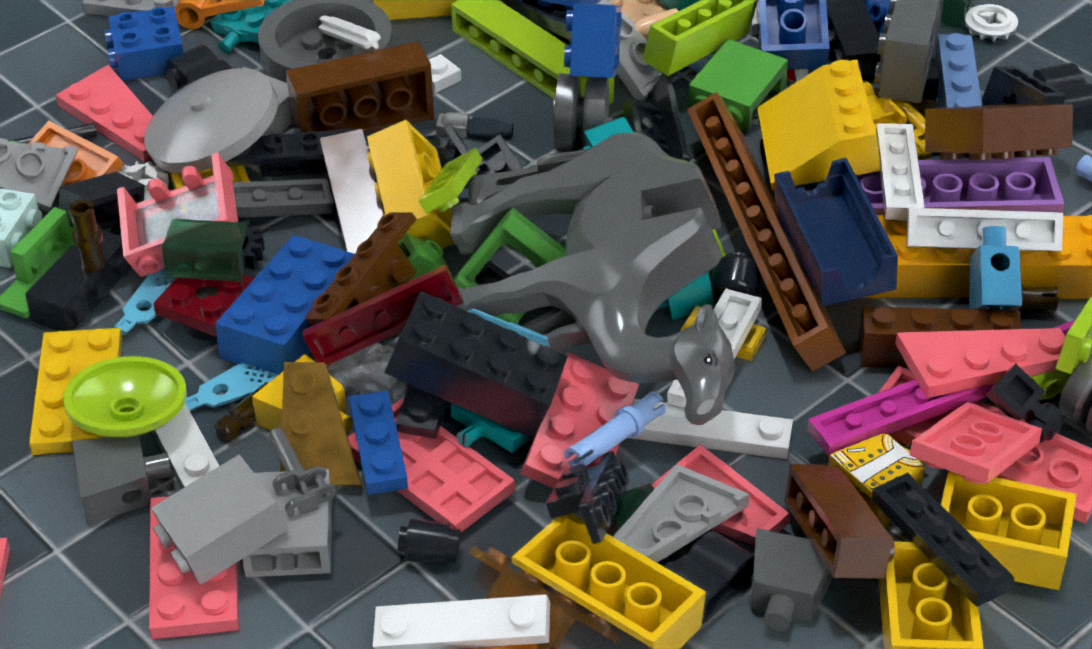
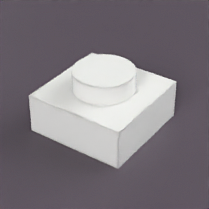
M440 54L429 59L434 93L461 81V69Z

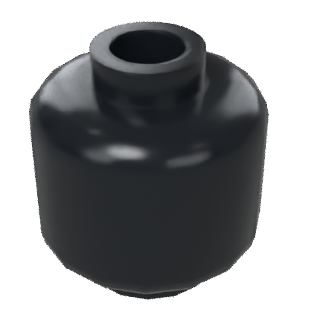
M742 252L728 253L721 258L718 265L713 269L711 289L713 298L717 302L725 289L758 297L761 273L750 255Z

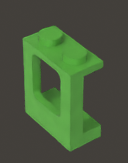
M512 207L457 273L454 281L457 287L463 289L478 285L475 281L476 275L503 244L512 246L535 264L537 268L565 257L566 249ZM508 313L495 317L518 325L519 320L525 313Z

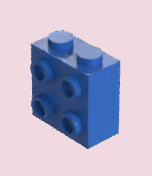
M174 6L166 8L155 7L146 11L122 12L118 15L108 16L111 29L104 30L110 66L112 69L118 68L119 77L122 81L166 74V71H168L167 60L184 53Z

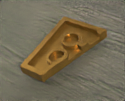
M284 362L281 429L284 430L304 470L320 466L329 469L330 481L333 486L363 487L327 365L316 362ZM280 460V472L286 471Z

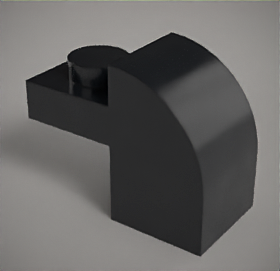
M405 382L407 391L396 421L397 432L437 439L441 423L451 422L452 403Z

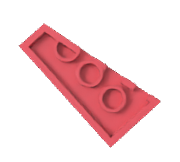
M109 65L56 94L59 107L85 124L94 122L97 132L140 160L146 162L151 159L145 148L144 136L153 115Z
M1060 328L897 333L895 344L926 398L995 384L1015 363L1029 376L1056 371L1058 369L1055 368L1066 336Z

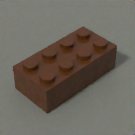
M419 41L286 70L291 120L295 133L363 129V134L367 135L379 132L404 120H407L410 124L434 119L431 63Z
M1008 104L925 109V152L940 153V159L943 160L962 159V153L963 158H969V160H991V156L993 159H1009L1014 157H1035L1036 155H1058V148L1072 147L1073 104Z

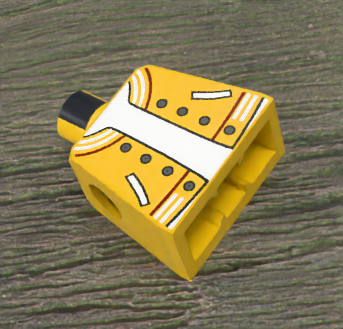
M883 433L830 454L828 465L839 466L875 516L878 517L883 527L891 520L872 501V489L905 473H909L922 486L925 471L923 460L909 456L911 444L903 447L891 436Z

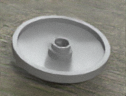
M228 69L202 77L179 90L157 110L145 132V148L158 167L171 173H182V169L186 166H193L198 172L213 168L212 154L218 152L223 160L227 162L249 148L264 134L272 123L278 109L277 93L269 79L263 73L253 69Z

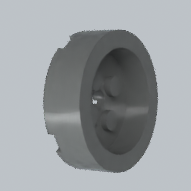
M368 0L289 1L272 11L260 26L258 40L263 74L287 83L286 70L374 51L360 48L322 33L318 27L322 24L320 18L324 15L328 17L333 16L377 32L381 37L377 42L380 46L377 50L393 47L392 26L389 17L380 7ZM327 54H330L332 59H326Z

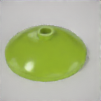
M127 356L104 360L80 371L66 386L63 402L66 415L79 428L102 437L129 438L153 432L171 421L182 410L186 402L187 391L186 383L181 373L168 363L148 357Z

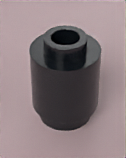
M410 519L408 527H400L398 551L405 552V561L443 566L446 565V562L456 563L461 529L451 528L450 523Z

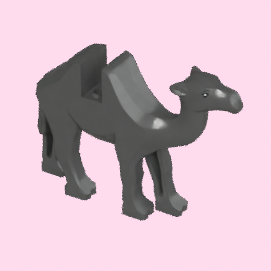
M634 132L614 134L590 149L550 154L540 158L537 161V166L491 175L482 174L469 179L468 203L452 206L451 237L461 255L475 253L512 207L526 218L551 214L573 215L567 232L565 257L498 282L471 286L466 289L458 287L463 296L464 303L456 307L465 311L474 308L495 317L508 313H525L539 307L554 306L556 307L555 309L522 325V327L548 337L551 348L557 352L572 346L593 344L607 371L618 379L636 383L678 380L686 397L685 416L691 424L704 425L721 413L725 391L733 379L735 362L731 343L720 327L712 306L707 304L700 308L695 324L675 335L655 338L644 334L650 317L668 298L714 269L722 257L719 245L712 231L721 227L719 213L712 193L697 165L670 157L651 138Z

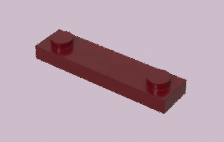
M445 264L303 330V337L318 363H325L328 366L402 332L421 291L431 296L439 297L454 306L464 303L463 296Z

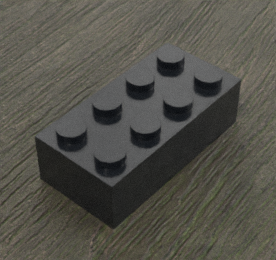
M421 291L384 373L534 439L551 406L568 356L557 352L551 347L521 336L513 330L485 320L477 314L449 304L439 297H434Z

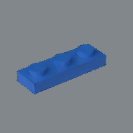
M388 390L348 396L367 495L407 489L408 478Z

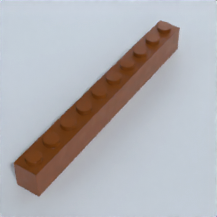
M715 92L688 108V113L791 342L813 372L844 355L846 351L825 307L821 306L775 209V201L735 117L719 93Z

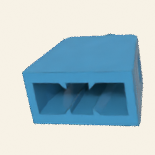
M984 227L983 245L979 246L970 257L969 309L1017 310L1022 306L1019 247L1006 246L1005 227Z

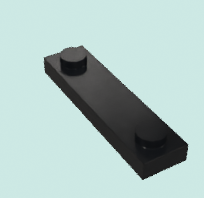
M905 473L872 489V501L976 607L1013 590L1014 576L909 473Z

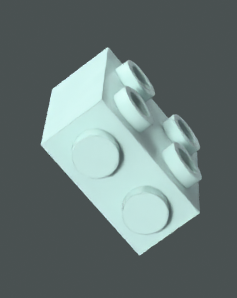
M0 188L1 267L11 268L13 266L10 251L42 219V213L38 210L35 194Z

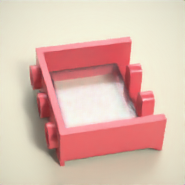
M218 152L211 155L214 176L203 179L195 167L186 166L181 171L182 180L186 186L169 191L162 180L157 178L151 179L148 182V190L152 198L140 203H136L124 187L117 189L123 257L140 277L156 273L159 270L243 241L239 231L232 181L233 173Z

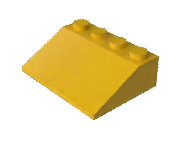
M838 60L832 64L823 65L757 107L772 190L775 189V173L789 171L795 186L825 181L831 162L847 158L855 175L881 171L877 134L857 60Z

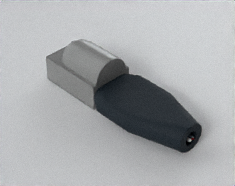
M440 113L436 124V135L450 137L444 128L449 123L461 138L470 136L472 138L492 139L499 134L502 138L513 136V124L491 118L475 117L470 119L467 113Z

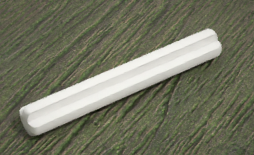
M324 15L320 18L322 24L318 28L324 34L366 50L371 49L375 51L380 47L377 42L381 37L375 31L333 16L328 17Z

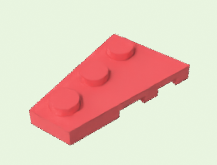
M701 444L677 463L680 466L749 493V506L712 528V530L755 546L757 528L780 532L790 523L789 513ZM672 468L641 493L643 502Z

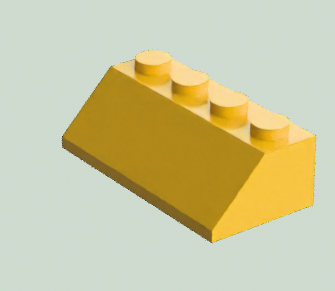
M573 513L555 518L512 556V563L652 649H680L701 628L706 591L607 533L601 543L593 544L584 520Z

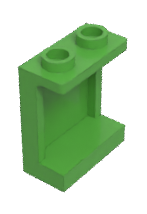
M727 39L689 84V108L718 92L735 117L740 130L748 132L752 127L753 112L771 90L780 93L786 87L788 59Z

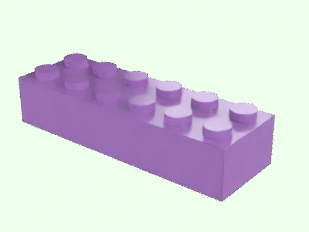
M1050 157L991 158V160H918L925 208L1063 213L1064 201ZM880 171L856 175L876 215H885Z

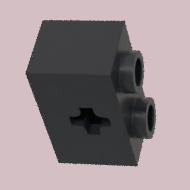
M999 66L993 68L981 100L982 106L1063 104L1066 94L1016 66Z

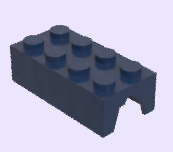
M847 158L832 161L825 182L817 184V187L812 191H805L803 187L796 189L789 171L774 174L775 209L821 306L897 289L898 255Z

